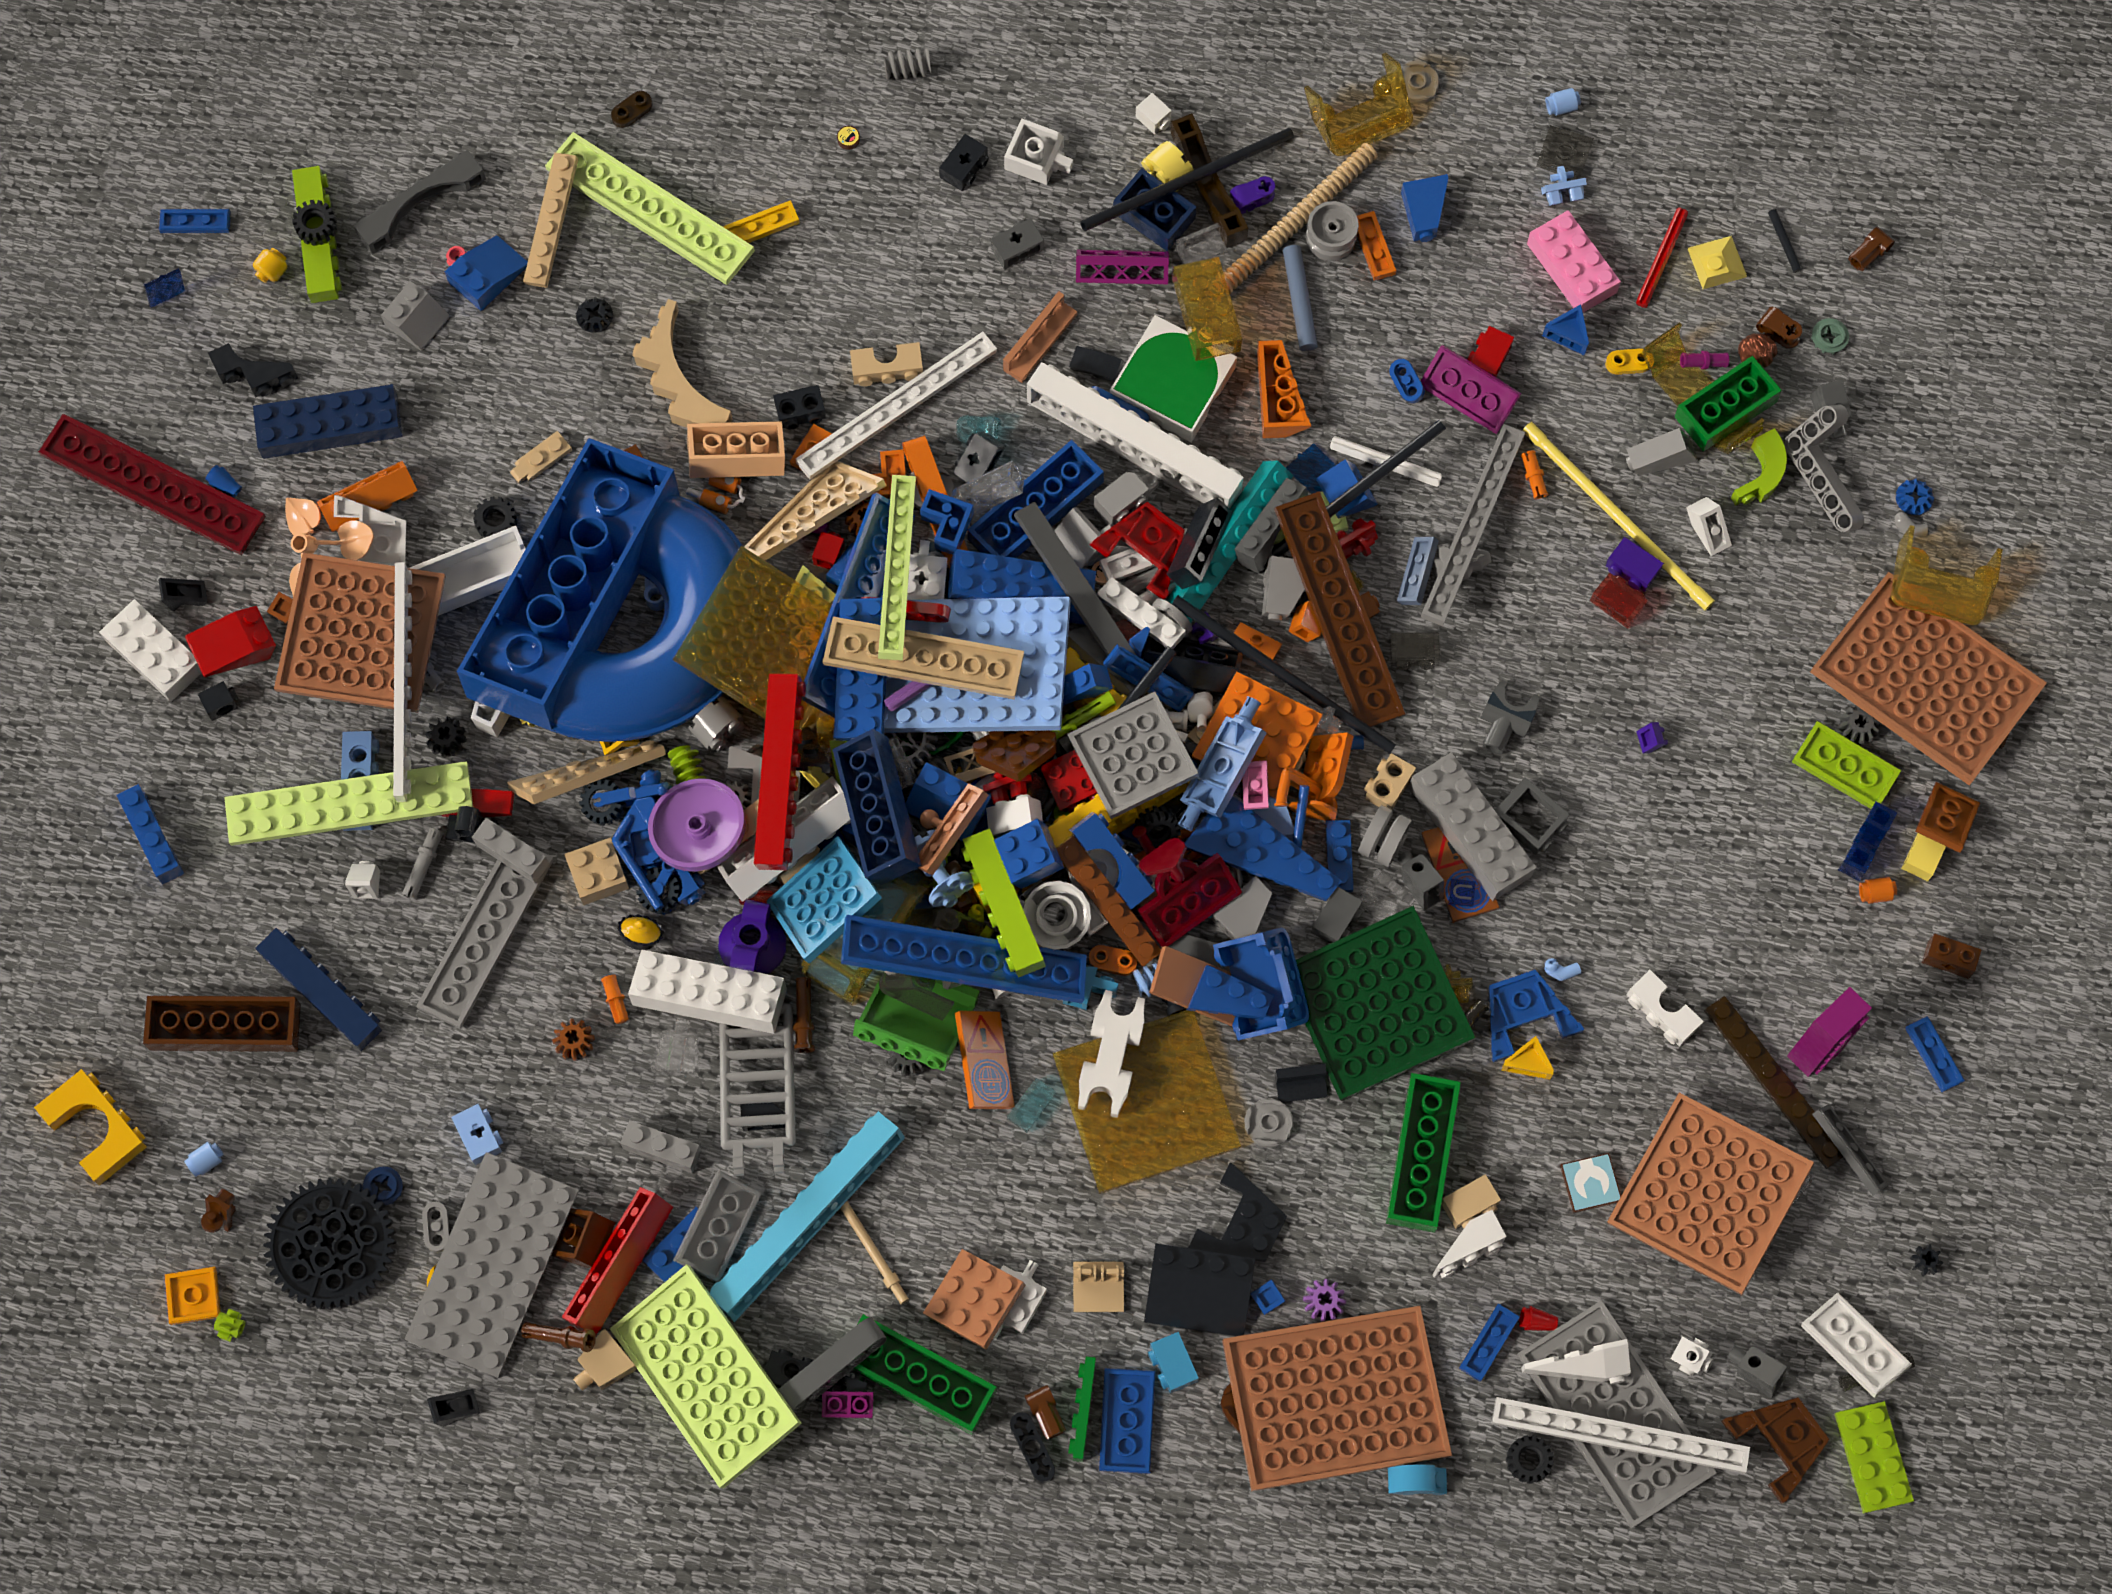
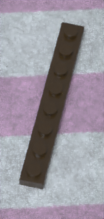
M1725 995L1704 1010L1706 1015L1825 1169H1828L1842 1159L1843 1155L1812 1115L1815 1111Z

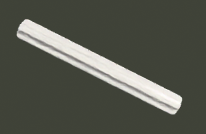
M1337 436L1333 437L1330 444L1332 450L1377 466L1391 457L1388 454ZM1404 461L1392 470L1436 487L1439 486L1442 479L1441 473Z

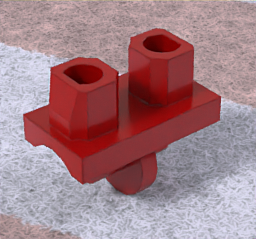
M1359 518L1353 522V532L1347 534L1344 530L1336 533L1346 559L1353 554L1356 556L1362 553L1366 557L1371 554L1370 546L1374 545L1375 540L1378 539L1375 531L1376 524L1372 520L1366 522Z
M996 772L994 773L996 780L982 785L986 793H991L993 805H995L998 801H1009L1008 790H1010L1011 798L1014 799L1019 795H1027L1026 784L1032 782L1031 774H1028L1018 782Z

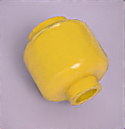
M274 248L262 250L253 262V268L257 271L255 276L264 283H267L268 280L277 282L288 268L287 258Z

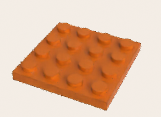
M1236 671L1196 746L1192 758L1200 762L1202 761L1225 717L1234 718L1235 714H1239L1247 696L1252 697L1261 703L1251 721L1252 725L1263 729L1266 735L1251 762L1267 761L1269 794L1271 798L1276 800L1283 769L1287 767L1296 768L1323 714Z

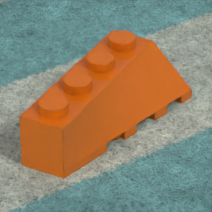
M1282 340L1258 341L1257 358L1263 438H1286L1311 428V423L1307 417L1303 400L1300 397L1298 385L1292 374L1291 365Z

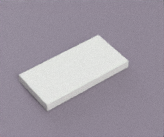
M1836 1293L1802 1322L1801 1327L1874 1398L1911 1367V1363L1839 1293Z

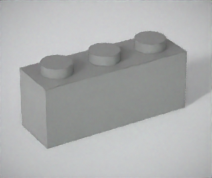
M485 818L472 836L476 846L534 884H536L549 866L546 856L488 818Z
M630 1120L620 1143L623 1150L692 1174L702 1152L700 1145Z

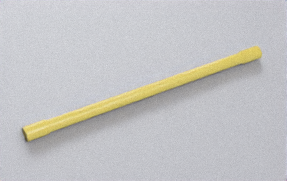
M1533 422L1525 426L1522 430L1525 432V435L1536 446L1540 447L1645 551L1663 562L1662 568L1689 593L1690 597L1704 611L1713 605L1715 600L1683 572Z

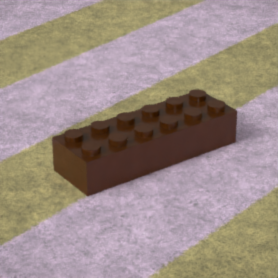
M147 996L143 1044L150 1051L298 1052L301 1003L296 997Z

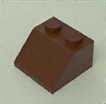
M572 1208L551 1256L582 1267L591 1268L610 1238L615 1222L593 1211Z

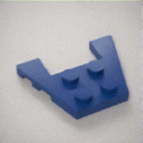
M1536 970L1491 984L1488 987L1493 1063L1509 1058L1515 1053L1506 1031L1553 1016L1562 1039L1584 1031L1580 1022L1575 1020L1570 1014V1010L1555 996V992Z

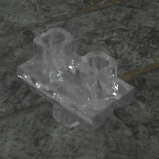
M1307 706L1323 714L1313 735L1338 733L1342 720L1333 716L1336 709L1329 706L1318 710L1314 706Z

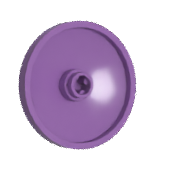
M692 779L673 786L656 802L648 822L649 839L655 852L665 863L683 871H703L721 864L739 847L746 829V815L738 796L725 784L711 779Z

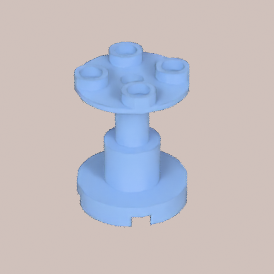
M935 830L926 831L929 835L923 838L920 835L914 837L918 853H920ZM943 860L933 876L926 872L924 874L928 877L932 876L938 884L929 896L930 904L935 907L944 905L945 908H950L957 903V898L973 888L974 882L968 872H958L950 876L944 868L946 861Z

